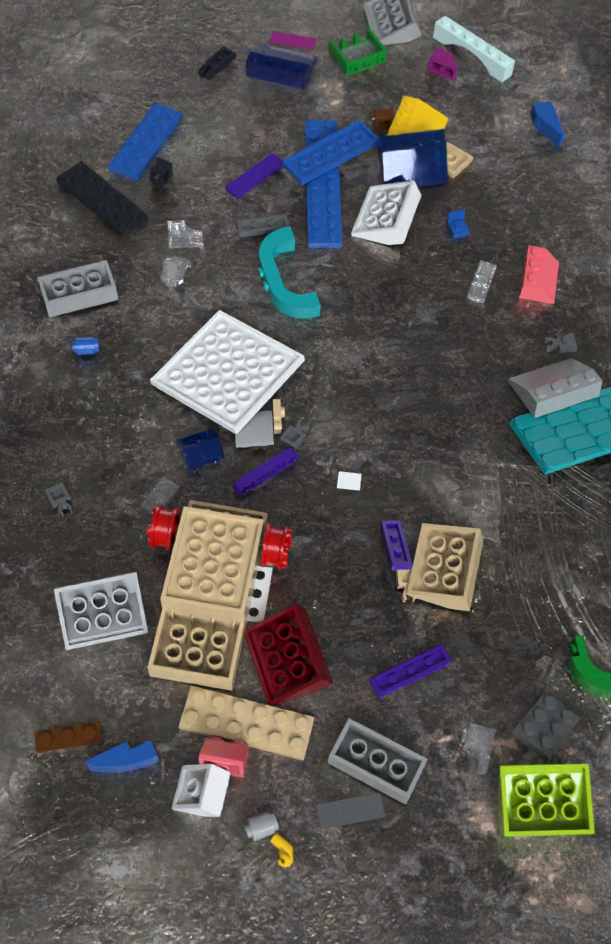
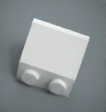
M213 764L183 765L172 809L204 817H220L230 772Z

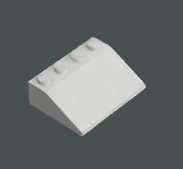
M415 181L370 186L351 235L386 245L404 244L421 197Z

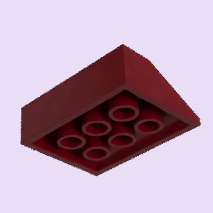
M294 604L245 630L244 634L269 706L279 705L315 693L333 684L305 608Z

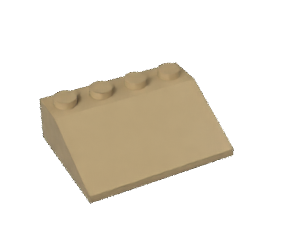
M422 523L407 595L449 609L470 611L483 545L481 529Z

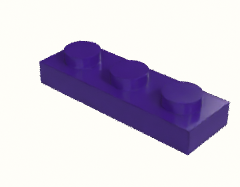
M381 521L380 528L391 570H411L412 561L401 521Z

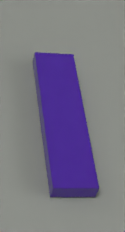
M274 153L269 154L228 184L226 191L236 199L240 198L282 167L283 160Z
M440 644L370 678L369 683L378 699H381L450 665L452 661L443 645Z

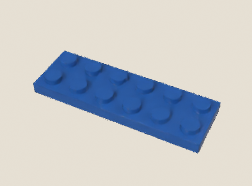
M154 102L108 165L109 170L138 181L183 118V112Z
M358 120L284 159L282 166L301 185H304L378 145L380 139L363 122Z

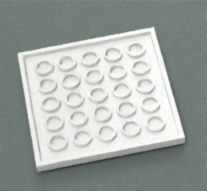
M219 310L150 379V382L153 386L237 435L305 361L304 355Z

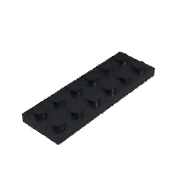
M80 161L56 177L58 184L122 237L148 219L144 211L83 161Z

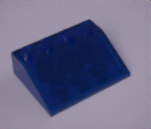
M259 43L250 51L246 59V76L305 90L318 57Z
M444 129L379 137L376 144L383 185L415 181L417 187L448 183L447 144Z

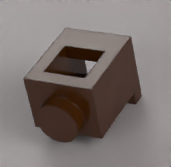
M390 107V109L374 110V114H371V124H374V131L390 129L395 118L393 107Z

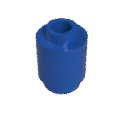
M93 336L76 337V341H72L73 352H77L78 356L92 355L100 351L99 340Z

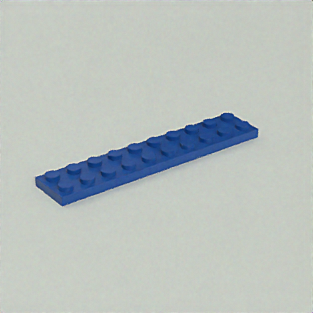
M305 120L306 148L337 132V121ZM339 166L306 183L308 248H342Z

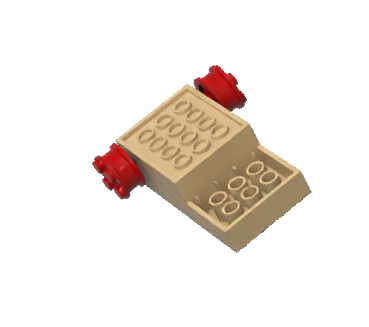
M194 500L189 501L188 507L184 506L181 520L179 507H175L172 510L164 508L161 504L153 506L152 524H149L147 528L148 544L153 549L157 546L165 547L168 551L172 552L160 598L162 612L148 664L149 675L151 677L232 691L260 557L261 567L271 565L278 567V570L287 568L288 551L291 548L292 529H289V526H285V528L273 527L272 523H268V513Z

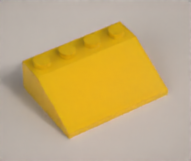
M404 96L385 139V154L431 164L448 118L420 99Z

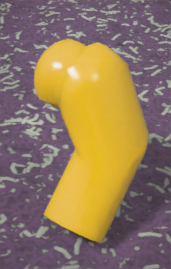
M276 833L270 842L279 849V865L288 867L293 862V846Z

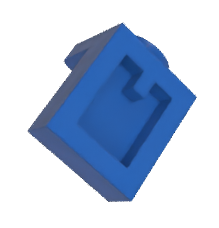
M464 210L448 213L446 225L453 239L469 236L470 231L464 220Z

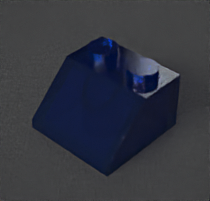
M212 429L176 440L185 466L188 469L198 470L203 467L202 465L208 463L217 464L221 461L220 459L225 458L220 438Z

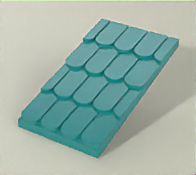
M611 387L600 390L598 397L536 418L531 413L511 419L510 427L544 475L611 453Z

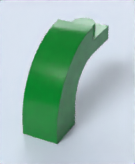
M583 635L575 636L569 644V652L573 657L567 663L571 675L589 693L601 698L611 699V672H605L595 667L589 659Z

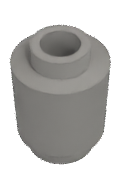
M265 812L248 818L247 824L244 825L247 837H252L253 841L274 834V831L279 830L274 812L269 814Z

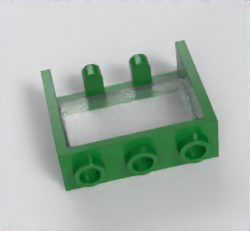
M370 28L366 29L365 39L360 40V35L355 33L353 35V43L348 45L347 40L341 38L339 48L332 40L329 41V54L340 65L346 76L386 62L387 49Z

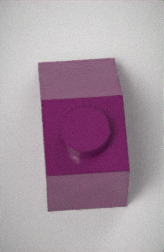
M437 47L429 58L428 70L455 81L458 66L451 52Z

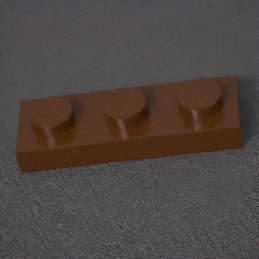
M100 722L35 731V750L37 755L103 745Z

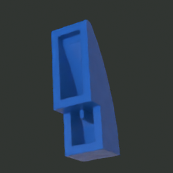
M151 740L132 749L125 742L87 760L86 764L90 771L125 772L147 767L159 762Z

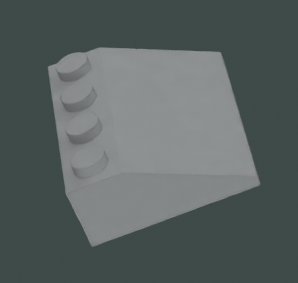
M370 0L363 4L370 29L383 45L410 42L422 35L411 0Z
M573 358L508 379L509 384L534 418L598 397L603 382L593 368Z
M137 571L54 588L66 650L148 633Z

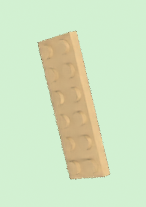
M191 686L179 729L210 737H219L230 742L241 741L249 747L304 761L315 717Z

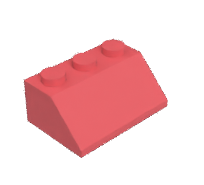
M528 246L524 260L519 298L554 304L559 262L546 248Z

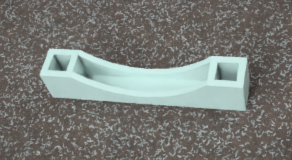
M446 16L435 22L434 39L444 45L456 44L470 50L482 61L490 75L500 82H504L512 75L515 60Z

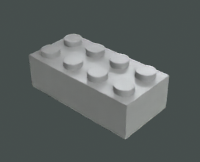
M107 260L37 277L49 317L118 300L116 285Z
M349 718L329 755L328 764L406 805L428 759Z

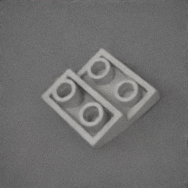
M272 410L258 411L237 435L235 434L236 448L274 445Z

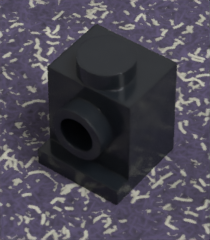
M157 157L156 164L150 169L151 176L149 180L151 183L164 187L173 175L172 162Z

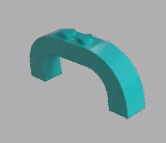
M284 227L273 231L265 237L259 248L258 274L260 278H263L264 291L268 292L273 305L288 316L302 319L320 316L321 305L316 292L294 294L288 291L283 285L274 260L281 253L295 250V237L291 227Z

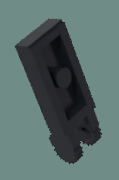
M223 46L205 61L202 67L199 68L198 74L200 76L206 74L207 80L213 79L215 74L236 58V52Z

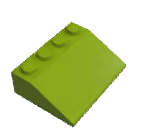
M589 764L499 766V835L595 834Z

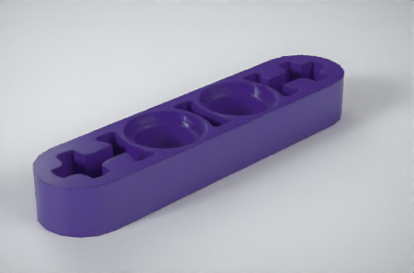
M293 448L284 450L239 478L233 484V489L240 496L246 494L292 465L299 455Z

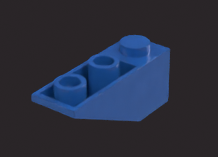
M552 102L533 103L530 117L534 127L555 145L561 147L565 139V131L561 128L560 119L556 115V109L553 107Z

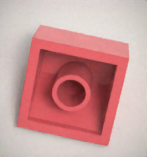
M219 737L205 738L200 751L199 762L200 764H213L230 772L232 776L244 778L249 746H246L241 741L229 743L224 742Z

